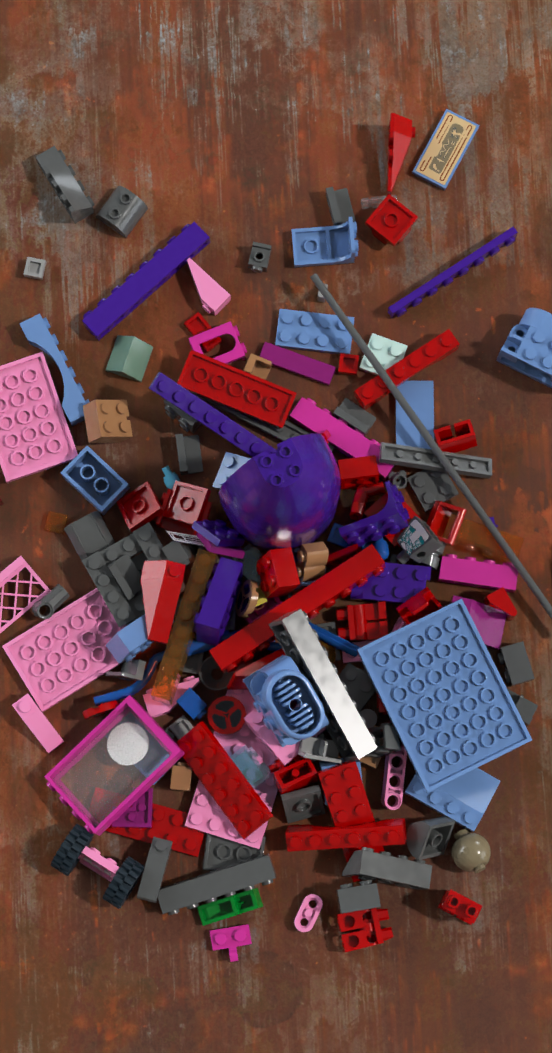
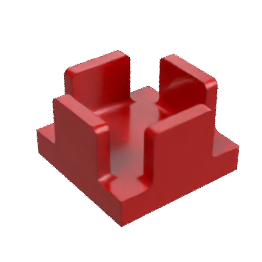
M388 194L366 220L365 225L372 229V235L383 244L387 245L390 243L395 247L397 243L400 244L409 234L418 216Z
M426 587L398 606L396 611L405 625H408L443 607L434 597L431 590Z

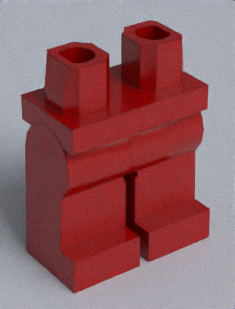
M386 602L347 605L346 608L336 610V620L347 621V627L337 629L338 636L349 642L377 640L388 635Z
M450 889L445 891L437 908L452 916L455 914L456 918L472 925V923H475L483 906Z
M371 908L336 914L340 932L354 929L360 930L341 934L344 952L382 944L385 940L393 938L392 928L381 929L379 922L389 919L388 909Z

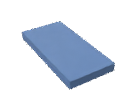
M405 381L397 388L434 439L433 381ZM395 399L396 444L431 449Z

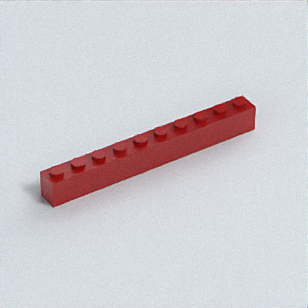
M373 544L369 545L209 650L211 656L223 674L234 671L239 663L251 660L254 657V653L259 650L261 652L270 647L271 642L277 640L269 623L288 612L302 609L309 619L315 618L321 609L330 608L336 603L335 600L340 597H347L356 586L362 587L368 582L367 579L373 575L377 577L383 573L386 567L385 561Z

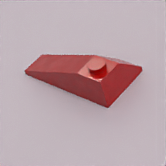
M395 113L390 114L387 195H392L411 145V139L415 138V127H412V120Z
M169 560L144 561L140 584L143 593L142 600L145 609L147 639L149 641L166 645L168 643L183 582L185 564Z

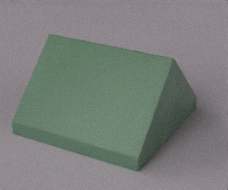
M117 335L105 371L142 382L153 346L135 336Z

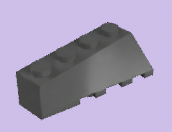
M53 146L35 157L39 167L75 224L94 213L93 206L95 204L90 196L86 197L84 194L85 188L80 180L76 181L74 178L76 174L71 165L67 166L64 162L66 157L61 149L58 151Z
M362 847V850L353 852L342 872V876L345 877L359 875L358 879L376 880L378 878V883L393 884L395 882V886L426 890L430 889L432 865L425 864L426 861L414 859V861H410L407 856L397 855V857H393L389 852L379 851V853H375L372 848Z

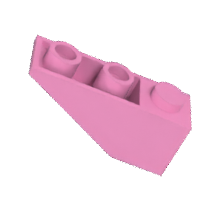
M194 676L184 678V682L179 684L171 682L165 684L163 689L158 690L156 687L147 690V694H144L143 698L149 715L155 718L170 713L178 705L176 701L189 688L193 690L200 683L199 677L194 678Z

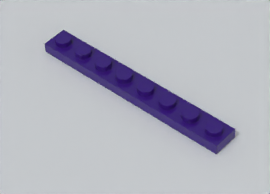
M514 226L388 308L391 318L402 316L410 306L415 307L419 305L425 296H433L442 285L444 287L448 286L454 281L453 278L458 275L460 277L465 275L473 265L477 267L485 261L484 258L490 255L492 257L496 255L502 246L506 245L507 247L514 243L518 233Z
M158 372L149 386L150 390L249 456L254 457L264 451H267L269 454L277 451L161 372Z

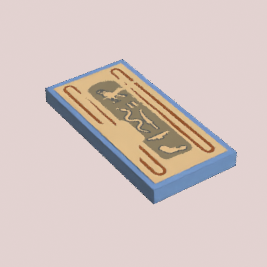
M446 109L412 174L446 190L480 125Z

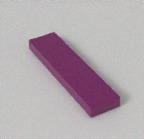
M268 342L264 343L259 356L271 361L273 366L328 386L336 369L332 365Z

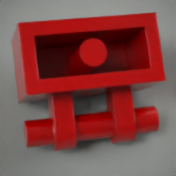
M297 755L286 766L279 759L268 766L270 773L274 772V783L280 794L297 791L318 782V773L310 758Z

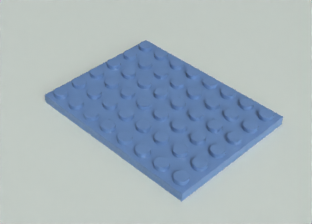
M463 599L357 649L358 655L426 793L532 741Z

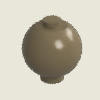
M467 828L457 832L454 835L456 841L453 843L451 850L454 863L466 872L475 871V873H479L485 870V865L488 864L491 857V848L488 841L480 834L470 833Z

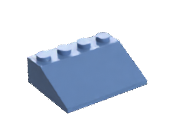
M475 768L426 793L417 772H415L404 793L439 814L454 819L455 823L465 829L467 828L469 831L474 832L501 781L481 769Z

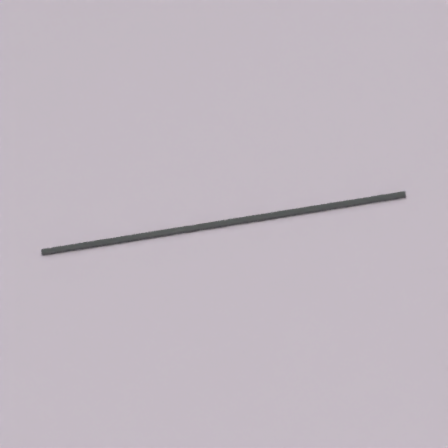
M316 273L310 277L552 619V606L319 276Z

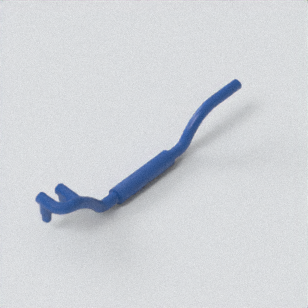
M241 629L229 632V630L225 631L221 642ZM197 639L170 646L169 650L158 652L149 659L142 681H136L131 686L121 690L93 697L95 706H100V704L114 700H121L139 692L149 682L159 662L169 659L173 661L209 651L215 646L197 641ZM274 640L266 650L271 654L281 649V646Z

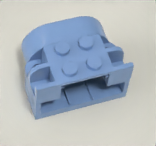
M528 308L520 323L510 331L496 361L552 388V314L539 308Z
M281 655L243 679L255 700L253 702L254 707L259 713L262 712L265 717L263 719L264 724L269 730L272 729L282 747L293 745L300 740L312 737L329 724L322 702L309 680L301 674L291 657ZM295 699L297 705L294 709H291L290 702Z

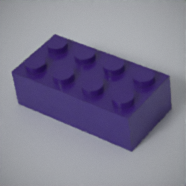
M221 557L219 563H215L213 567V579H209L207 583V595L202 597L200 603L201 611L200 613L197 612L194 618V624H196L194 632L196 633L197 641L214 646L221 643L238 592L243 583V563Z

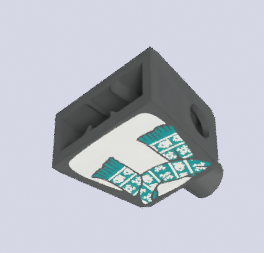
M414 516L409 522V527H406L397 539V542L402 547V551L396 558L402 564H405L410 558L421 563L442 547L443 544L425 521Z

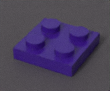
M204 519L203 521H194L192 529L217 547L243 546L245 539L239 535V532L227 527L226 523L222 520L209 521Z

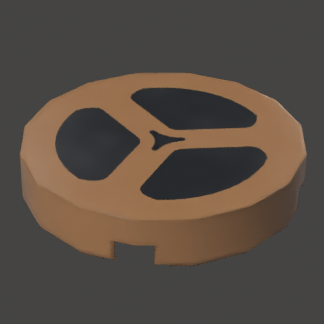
M247 579L240 587L235 606L237 616L248 618V614L253 613L259 597L258 592H256V588H259L256 581Z

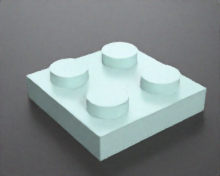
M372 333L368 343L369 349L384 370L402 360L408 347ZM364 355L359 370L377 376L378 373Z

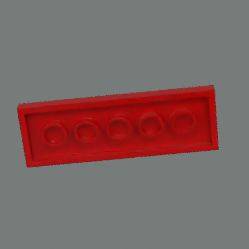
M190 350L177 382L186 390L283 429L297 394L294 391L193 350Z
M203 721L176 742L185 753L182 757L243 839L247 838L273 817V814Z
M355 760L317 772L335 827L356 826L375 822ZM383 846L367 847L374 849L373 852L375 853L384 851ZM362 847L342 848L346 862L348 863L354 851L362 850ZM359 875L351 876L353 882L361 880L358 879Z
M96 787L89 812L101 823L113 811V807L120 805L128 796ZM154 803L152 828L112 827L111 825L105 830L152 844L153 837L173 841L171 850L196 857L199 855L205 834L199 830L184 826L188 813Z

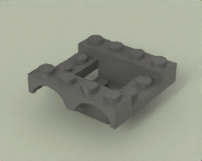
M150 523L138 528L129 536L100 552L97 551L82 560L120 629L145 614L142 600L143 593L140 590L134 594L135 597L128 600L107 565L125 554H128L130 558L135 556L131 560L141 575L144 561L168 560L161 549L163 546ZM182 582L179 596L188 591L184 582Z

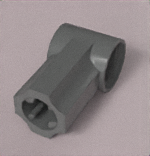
M57 584L40 601L34 603L32 612L36 617L49 619L53 612L70 596L60 584ZM42 605H45L46 612L41 615L39 609Z

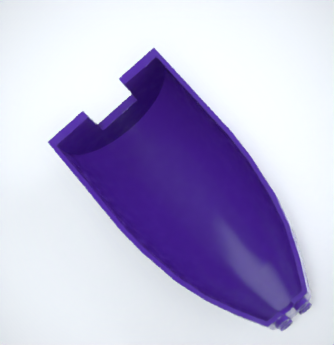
M312 433L291 437L277 444L278 449L275 453L269 454L267 451H264L252 457L222 485L219 491L221 506L233 528L250 544L266 551L291 547L293 550L300 548L302 544L315 542L329 527L334 518L340 496L341 478L334 455L321 434Z

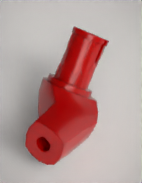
M383 481L367 486L366 484H361L357 487L349 515L352 520H361L369 497L386 493Z

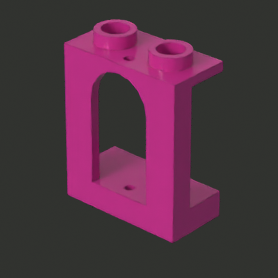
M231 321L189 338L192 350L203 354L199 344L221 335H231L236 344L234 349L213 358L225 364L241 358L245 360V353H247L244 343H240L238 340V336H240L236 325L232 326Z

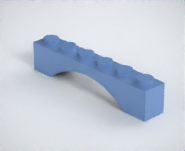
M38 314L20 323L29 344L45 352L60 369L64 383L62 407L71 425L74 426L84 421L83 405L90 401L88 399L84 400L82 394L85 392L81 384H76L73 378L76 377L72 367H67L65 361L68 359L64 351L58 350L56 345L59 342L55 334H50L48 329L51 326L47 318L42 319L41 315Z

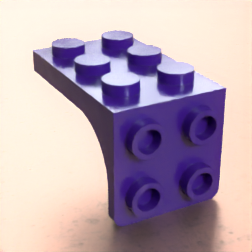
M389 480L385 482L388 500L385 507L379 513L338 528L340 535L350 546L358 544V547H361L366 542L380 540L385 535L396 534L401 529L409 527L407 519H410L407 509L403 508L402 505L404 497L401 491L398 492L396 485H392Z

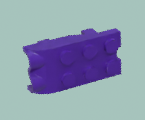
M385 562L384 572L377 577L373 575L367 579L368 582L362 587L356 586L353 588L350 600L385 601L386 603L403 604L426 588V581H430L431 567Z

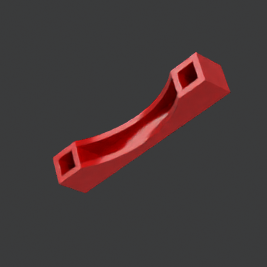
M448 329L385 371L396 387H398L420 371L458 350L460 343L450 329ZM377 375L354 391V397L361 407L367 410L389 394L390 390L381 377Z
M405 818L345 827H322L309 824L290 825L285 835L287 852L402 845L406 842L407 830Z

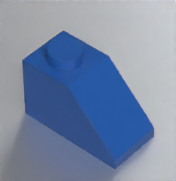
M191 688L176 701L193 720L196 718L200 720L207 713L205 709L208 706Z

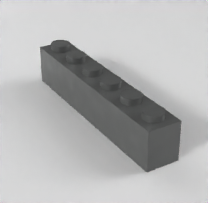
M268 853L161 887L158 901L163 914L168 912V915H173L180 912L179 909L183 907L192 909L197 907L198 903L202 901L211 903L216 901L217 897L221 895L230 897L235 895V891L240 889L248 891L254 889V885L262 883V886L273 883V879L276 878V872Z

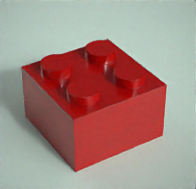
M291 547L269 550L257 561L256 570L260 574L261 590L265 594V598L287 596L300 585Z

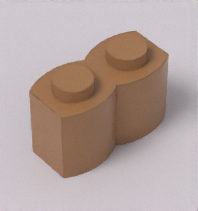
M324 542L308 543L300 546L297 552L298 561L296 568L301 583L315 581L325 575V565L328 561L329 550Z

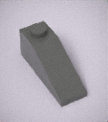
M153 837L137 894L138 899L156 903L171 854L173 841Z

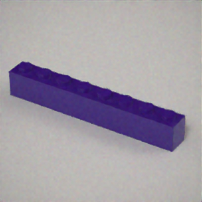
M195 222L191 225H185L181 230V234L177 237L173 236L167 242L168 245L164 249H158L149 262L145 261L141 264L139 271L135 274L131 273L125 279L126 282L122 286H116L107 299H101L97 304V308L93 311L89 310L83 316V325L98 341L186 265L189 257L191 259L194 258L210 243V237Z

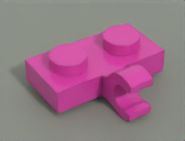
M249 924L210 931L213 951L229 948L230 962L239 961L237 947L252 944Z

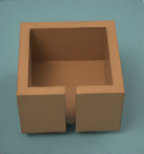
M93 400L83 405L89 443H120L133 437L130 420H127V417H129L127 400Z

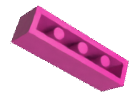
M446 554V556L441 557L438 581L492 590L504 587L506 592L514 593L518 571L512 563L504 562L503 565L495 564L493 560L479 562L473 557L459 559L457 555Z

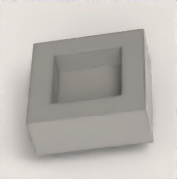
M27 257L24 277L43 280L46 260Z

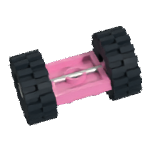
M76 824L61 844L50 866L69 876L77 863H82L111 882L102 899L120 909L140 879L145 866L128 856L119 868L117 862L113 859L102 857L101 853L93 847L88 848L94 834H90L84 827Z

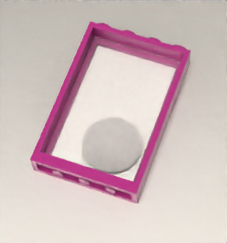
M129 695L44 777L48 781L46 783L53 792L57 791L61 795L59 799L66 806H71L73 809L72 814L78 820L82 819L86 823L84 826L90 834L95 833L100 836L185 753L137 700Z

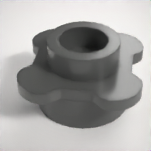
M404 470L396 473L392 471L388 474L391 484H395L397 489H403L407 486L406 472Z

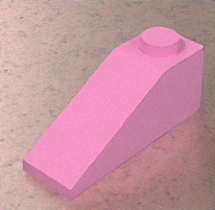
M189 257L187 265L203 304L202 308L210 314L212 312L216 316L231 301V295Z
M28 693L12 704L48 753L64 742Z

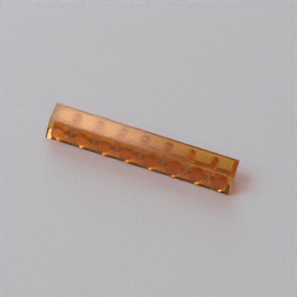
M198 549L151 692V697L155 701L172 705L195 635L194 628L196 624H194V618L196 613L201 611V599L207 595V583L209 579H213V567L219 561L216 553Z

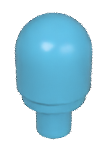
M169 466L162 468L165 475L163 477L167 489H173L175 480L180 481L175 472H171Z

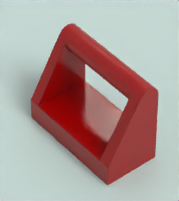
M435 500L427 524L441 542L453 546L467 510ZM451 513H458L448 538H443L442 536Z
M504 587L487 595L483 600L484 604L507 613L506 620L508 621L513 620L517 615V610Z

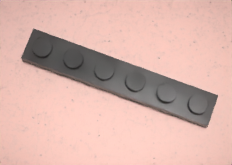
M385 442L380 444V463L447 472L431 449ZM442 451L458 474L491 478V458Z

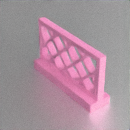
M22 556L18 557L0 573V588L2 587V593H0V633L28 611L35 602L41 600L51 591ZM25 567L31 573L30 581L18 580L19 572ZM17 574L16 580H11ZM32 576H33L38 582H33V581H32ZM7 582H16L15 594L4 593V585ZM18 582L30 583L29 595L17 594ZM32 584H40L45 591L39 596L31 595ZM3 595L15 596L14 607L3 606ZM17 596L29 597L28 605L25 608H16ZM31 597H36V599L30 603ZM2 609H14L13 618L10 621L1 620ZM1 622H6V624L3 627H1Z

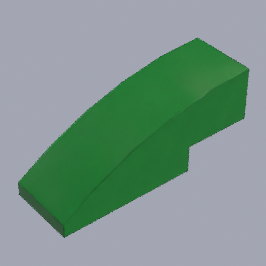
M254 888L198 906L197 909L204 926L264 906L258 888Z

